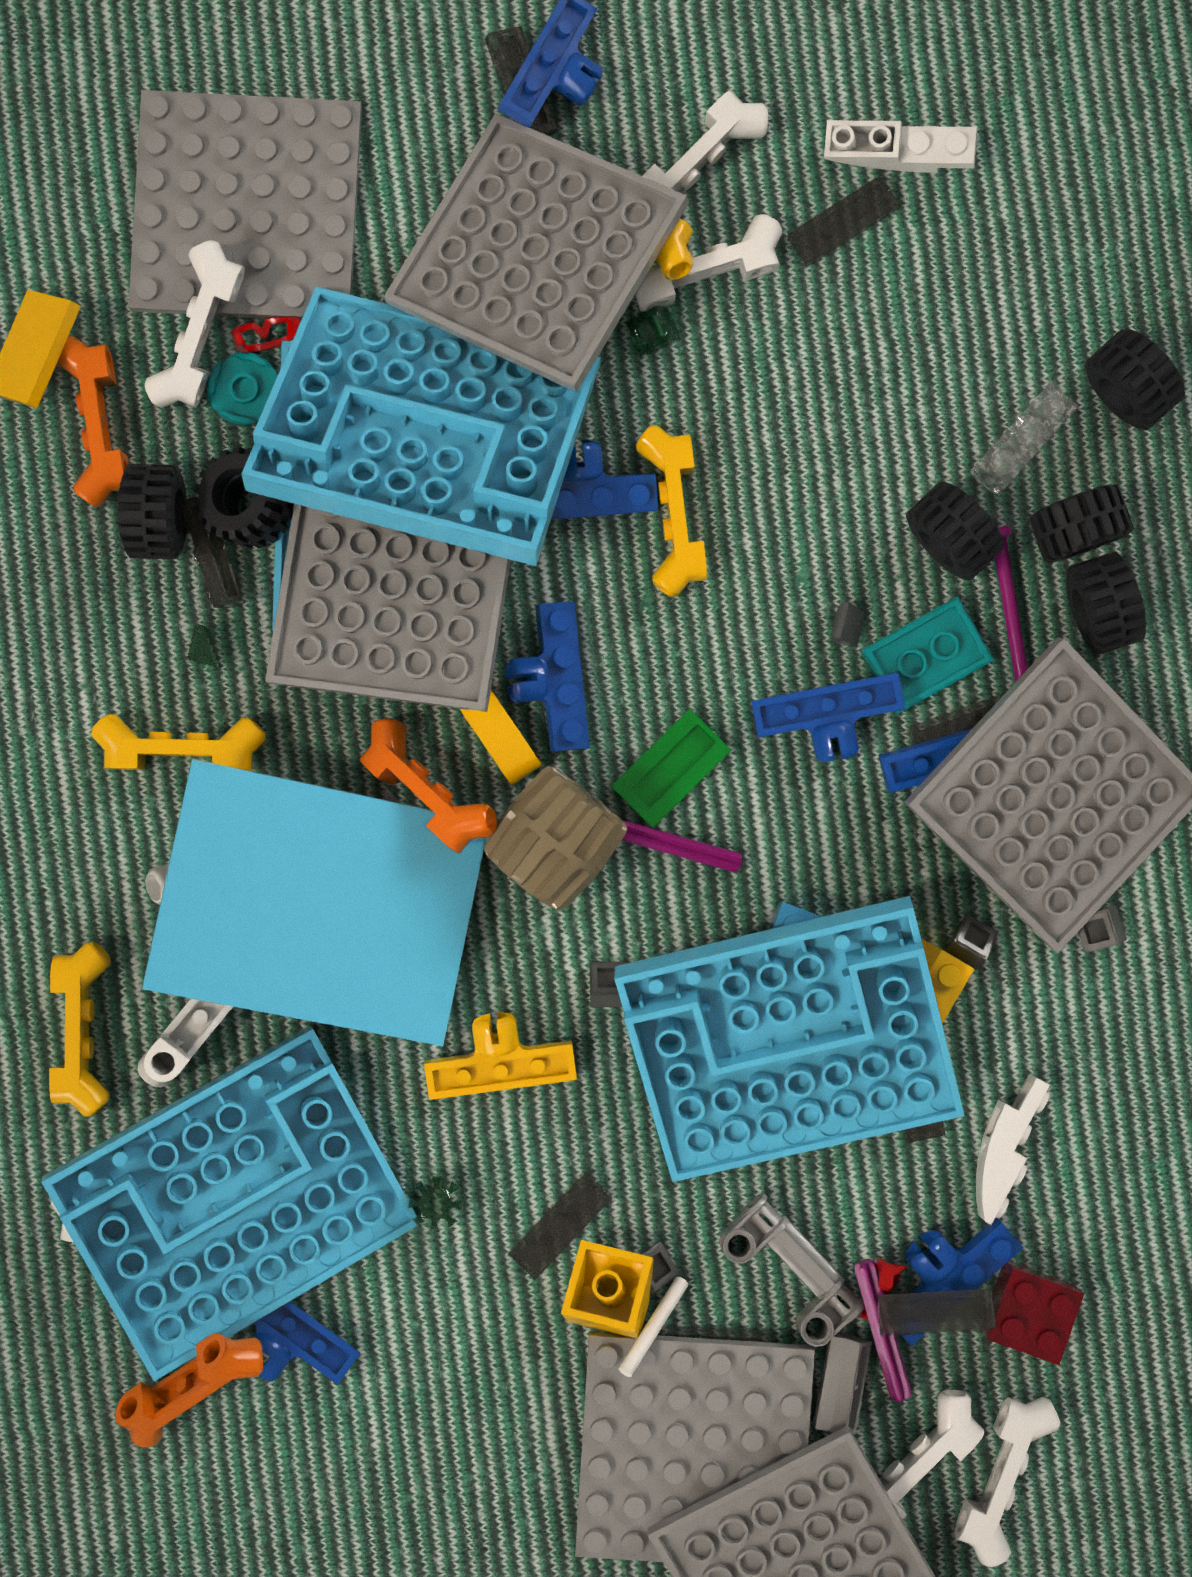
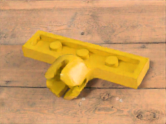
M497 1012L498 1019H496L498 1032H493L490 1013L476 1018L472 1024L474 1052L466 1055L424 1060L429 1100L577 1080L572 1040L524 1046L519 1042L516 1019L512 1014Z

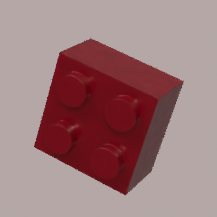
M1008 1261L1000 1270L980 1331L990 1341L1060 1365L1084 1293L1074 1284Z

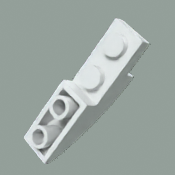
M827 120L824 158L855 166L907 172L938 173L939 168H974L977 127L902 126L901 121Z
M1030 1074L1012 1106L998 1099L983 1135L976 1171V1203L978 1215L991 1225L995 1217L1000 1219L1009 1204V1199L1006 1197L1012 1186L1019 1185L1025 1176L1027 1166L1024 1164L1027 1158L1015 1151L1017 1145L1022 1146L1028 1139L1032 1126L1029 1125L1035 1112L1040 1113L1044 1109L1050 1096L1047 1092L1050 1085Z

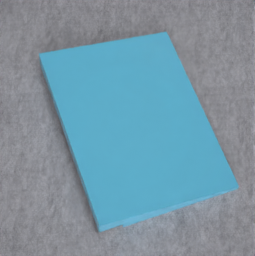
M316 286L253 432L254 445L241 474L245 491L536 566L600 366L601 357L596 359L579 390L575 392L388 304Z
M192 759L142 989L443 1046L486 838L472 839L461 853H457L426 827V824L435 815L431 809Z
M910 896L615 966L614 980L624 1010V1021L672 1182L965 1116Z
M311 1025L43 1175L41 1181L60 1214V1220L153 1381L197 1356L196 1344L208 1336L220 1333L229 1338L421 1224Z

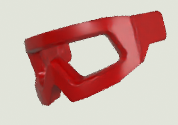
M300 317L265 318L262 327L255 322L236 326L231 331L236 351L241 353H257L281 347L282 341L289 342L294 339L301 322ZM284 322L287 324L286 336L265 343L246 345L241 335L242 332L252 329L258 336L265 339L272 324Z
M876 1257L874 1261L879 1269L877 1286L884 1290L885 1297L887 1298L906 1265L889 1264L882 1258ZM864 1308L860 1315L868 1320L866 1309Z

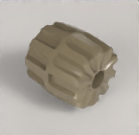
M547 766L539 772L508 806L498 821L494 834L485 841L483 849L489 859L520 887L549 907L563 910L601 872L625 836L627 826L615 812L604 806L603 802L596 796H592L585 791L578 782L571 780L561 770Z

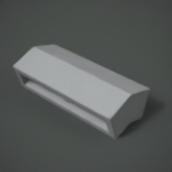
M838 1332L827 1343L813 1418L815 1429L834 1433L849 1426L852 1433L856 1434L872 1341Z

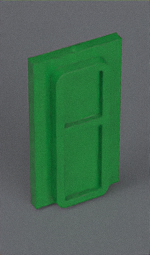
M689 709L611 787L629 804L631 810H634L651 828H654L731 749L713 732L711 727H708Z

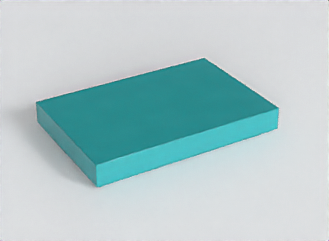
M958 596L860 651L874 677L899 673L905 710L994 661ZM905 710L895 711V714L897 715Z

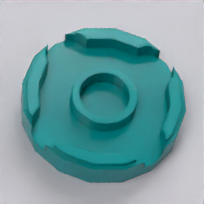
M238 352L231 354L230 357L218 362L208 377L207 394L209 401L218 415L234 426H255L259 421L278 373L266 359L255 353Z

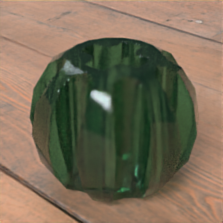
M432 1176L434 1185L431 1190L424 1187L422 1180L413 1187L422 1193V1198L414 1200L408 1197V1208L415 1206L421 1209V1214L412 1218V1221L418 1227L422 1220L429 1218L432 1221L429 1232H440L438 1228V1221L440 1219H445L450 1228L458 1222V1220L449 1215V1210L458 1208L463 1211L464 1199L457 1202L452 1201L450 1194L459 1190V1187L452 1181L447 1190H442L439 1187L442 1176ZM432 1193H436L438 1198L445 1197L447 1204L442 1206L441 1214L435 1215L433 1210L427 1211L425 1208V1204L430 1201L429 1195Z

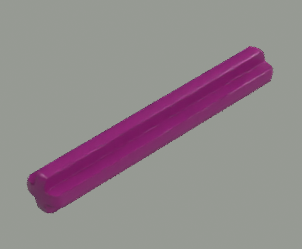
M622 820L627 826V832L622 841L731 872H738L742 863V855L740 853Z
M863 1259L855 1264L854 1270L890 1398L896 1400V1402H903L911 1397L912 1391L884 1290L877 1286L878 1268L874 1260Z

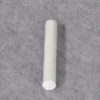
M678 1276L674 1279L621 1363L619 1371L625 1376L632 1377L688 1287V1282Z

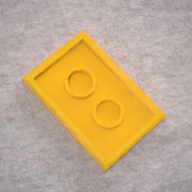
M27 289L0 352L1 398L37 409L79 313L80 305L71 300Z

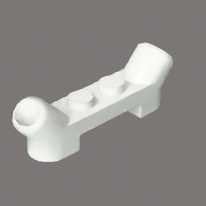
M731 90L726 92L706 112L705 125L709 130L666 173L654 164L643 177L678 192L682 187L688 190L701 176L699 170L707 162L712 165L720 159L727 149L724 145L730 139H762L766 135L768 108L763 103H743Z
M756 215L751 221L741 243L727 246V243H720L708 248L706 254L693 258V267L689 274L678 280L666 279L660 268L652 265L635 293L640 311L647 312L675 303V288L740 268L744 282L775 271L780 267L775 252V247L783 233L780 223L768 215Z
M214 240L203 242L191 248L188 254L202 286L198 297L194 295L188 305L186 316L190 318L187 330L186 332L181 331L176 340L174 352L178 353L175 365L148 377L144 384L149 399L155 406L164 408L177 401L195 408L198 406L211 372L197 366L220 299L235 302L243 281L245 267L228 261L219 242Z
M190 999L138 1062L137 1070L142 1079L154 1087L161 1088L168 1085L187 1065L192 1056L233 1006Z
M944 1390L938 1394L937 1426L928 1435H920L910 1446L911 1452L901 1462L899 1460L894 1461L883 1473L884 1479L881 1483L902 1519L907 1514L900 1500L949 1451L962 1461L975 1448L984 1435V1429L971 1417V1397L964 1391Z
M1009 1397L1005 1399L993 1426L996 1434L1004 1441L980 1503L965 1498L955 1526V1539L971 1544L979 1562L985 1566H998L1006 1562L1011 1554V1549L1000 1526V1520L1004 1510L1008 1511L1013 1504L1015 1498L1013 1486L1017 1476L1023 1475L1029 1461L1027 1450L1030 1442L1059 1430L1061 1423L1051 1401L1044 1397H1040L1027 1404Z

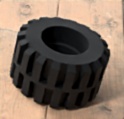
M1127 328L1119 330L1085 362L1087 377L1101 401L1117 417L1135 428L1142 430L1150 429L1185 397L1184 383L1173 362L1158 345L1137 331Z
M233 447L232 452L226 449L220 452L219 459L213 457L207 463L210 467L207 471L202 469L199 475L202 481L200 484H196L194 491L199 494V497L194 499L195 508L201 510L197 516L200 522L206 524L205 528L217 537L244 548L252 549L253 546L257 548L266 547V541L276 542L279 540L278 533L282 532L285 534L290 528L287 522L289 519H292L294 503L254 493L249 507L239 514L238 502L245 489L241 474L252 449Z
M129 464L121 478L118 495L119 531L129 558L177 559L185 544L188 514L185 483L178 466Z
M938 482L906 512L909 527L923 548L943 568L964 580H972L1004 550V541L1001 533L990 516L967 493L948 482Z
M1104 485L1075 494L1036 511L1029 518L1044 562H1058L1094 550L1127 536L1134 529L1119 485Z
M1110 552L1069 566L1066 588L1071 611L1082 638L1095 654L1100 655L1144 640L1147 621L1142 595L1130 567L1118 553Z

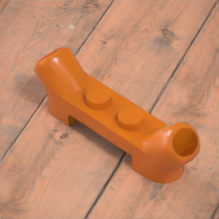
M69 336L57 365L79 380L81 393H76V403L79 414L85 417L86 429H82L81 436L86 452L90 451L91 462L73 485V490L75 494L93 507H102L113 491H119L121 478L126 467L129 465L128 456L120 449L112 450L102 388L104 386L117 385L114 364L107 344L88 347L76 337Z
M385 718L378 719L371 725V746L360 757V762L377 779L392 786L400 779L428 806L435 815L426 824V827L444 844L455 852L461 853L472 839L489 838L494 834L497 827V817L495 811L488 804L456 806L451 801L454 795L450 790L439 782L433 784L427 778L430 773L427 768L414 758L411 761L406 758V726L396 719Z
M220 1333L208 1336L196 1344V1358L153 1387L140 1382L127 1391L118 1402L115 1413L116 1422L120 1426L129 1429L131 1441L135 1445L151 1447L158 1444L162 1439L163 1426L231 1380L258 1377L263 1372L261 1341L256 1337L232 1340Z

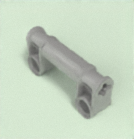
M762 1192L752 1199L741 1213L722 1231L719 1238L720 1248L727 1259L733 1263L741 1264L751 1260L767 1244L815 1295L798 1313L795 1321L796 1329L809 1345L815 1347L824 1346L845 1325L853 1321L865 1308L863 1298L855 1296L844 1284L845 1278L834 1269L786 1216L779 1215L767 1202L768 1196ZM760 1212L770 1220L769 1223L759 1215ZM735 1235H743L747 1239L744 1250L737 1253L731 1252L728 1249L730 1239ZM837 1295H840L846 1301L845 1305L836 1297ZM816 1317L823 1319L824 1324L820 1332L817 1334H808L806 1332V1324L809 1320Z

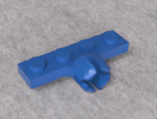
M559 0L497 110L519 124L530 128L551 92H559L577 105H584L597 87L598 79L601 80L603 70L601 66L580 53L578 42L597 11L596 7L585 0Z
M582 440L584 461L577 462L576 447L574 445L551 520L658 511L656 473L606 475L603 471L601 446L596 441Z
M575 603L538 604L535 606L540 649L539 655L536 657L515 658L507 664L505 679L524 678V682L513 683V686H506L508 695L512 701L517 703L532 701L544 703L550 752L589 749Z
M899 673L751 701L758 738L801 729L808 730L812 737L815 757L820 762L835 761L831 739L834 738L839 740L842 759L851 758L857 754L859 747L855 731L856 720L863 717L905 710Z
M973 728L878 755L887 791L893 793L920 785Z
M995 1218L992 1225L988 1224L959 1249L953 1248L938 1231H926L919 1235L929 1248L925 1253L914 1241L910 1243L906 1251V1261L920 1276L921 1282L889 1312L894 1328L911 1347L1023 1249V1246L998 1218Z
M291 1301L253 1323L256 1327L253 1337L261 1341L262 1352L270 1356L263 1365V1372L259 1377L270 1382L279 1377L291 1359L299 1357L338 1385L360 1354L357 1349Z

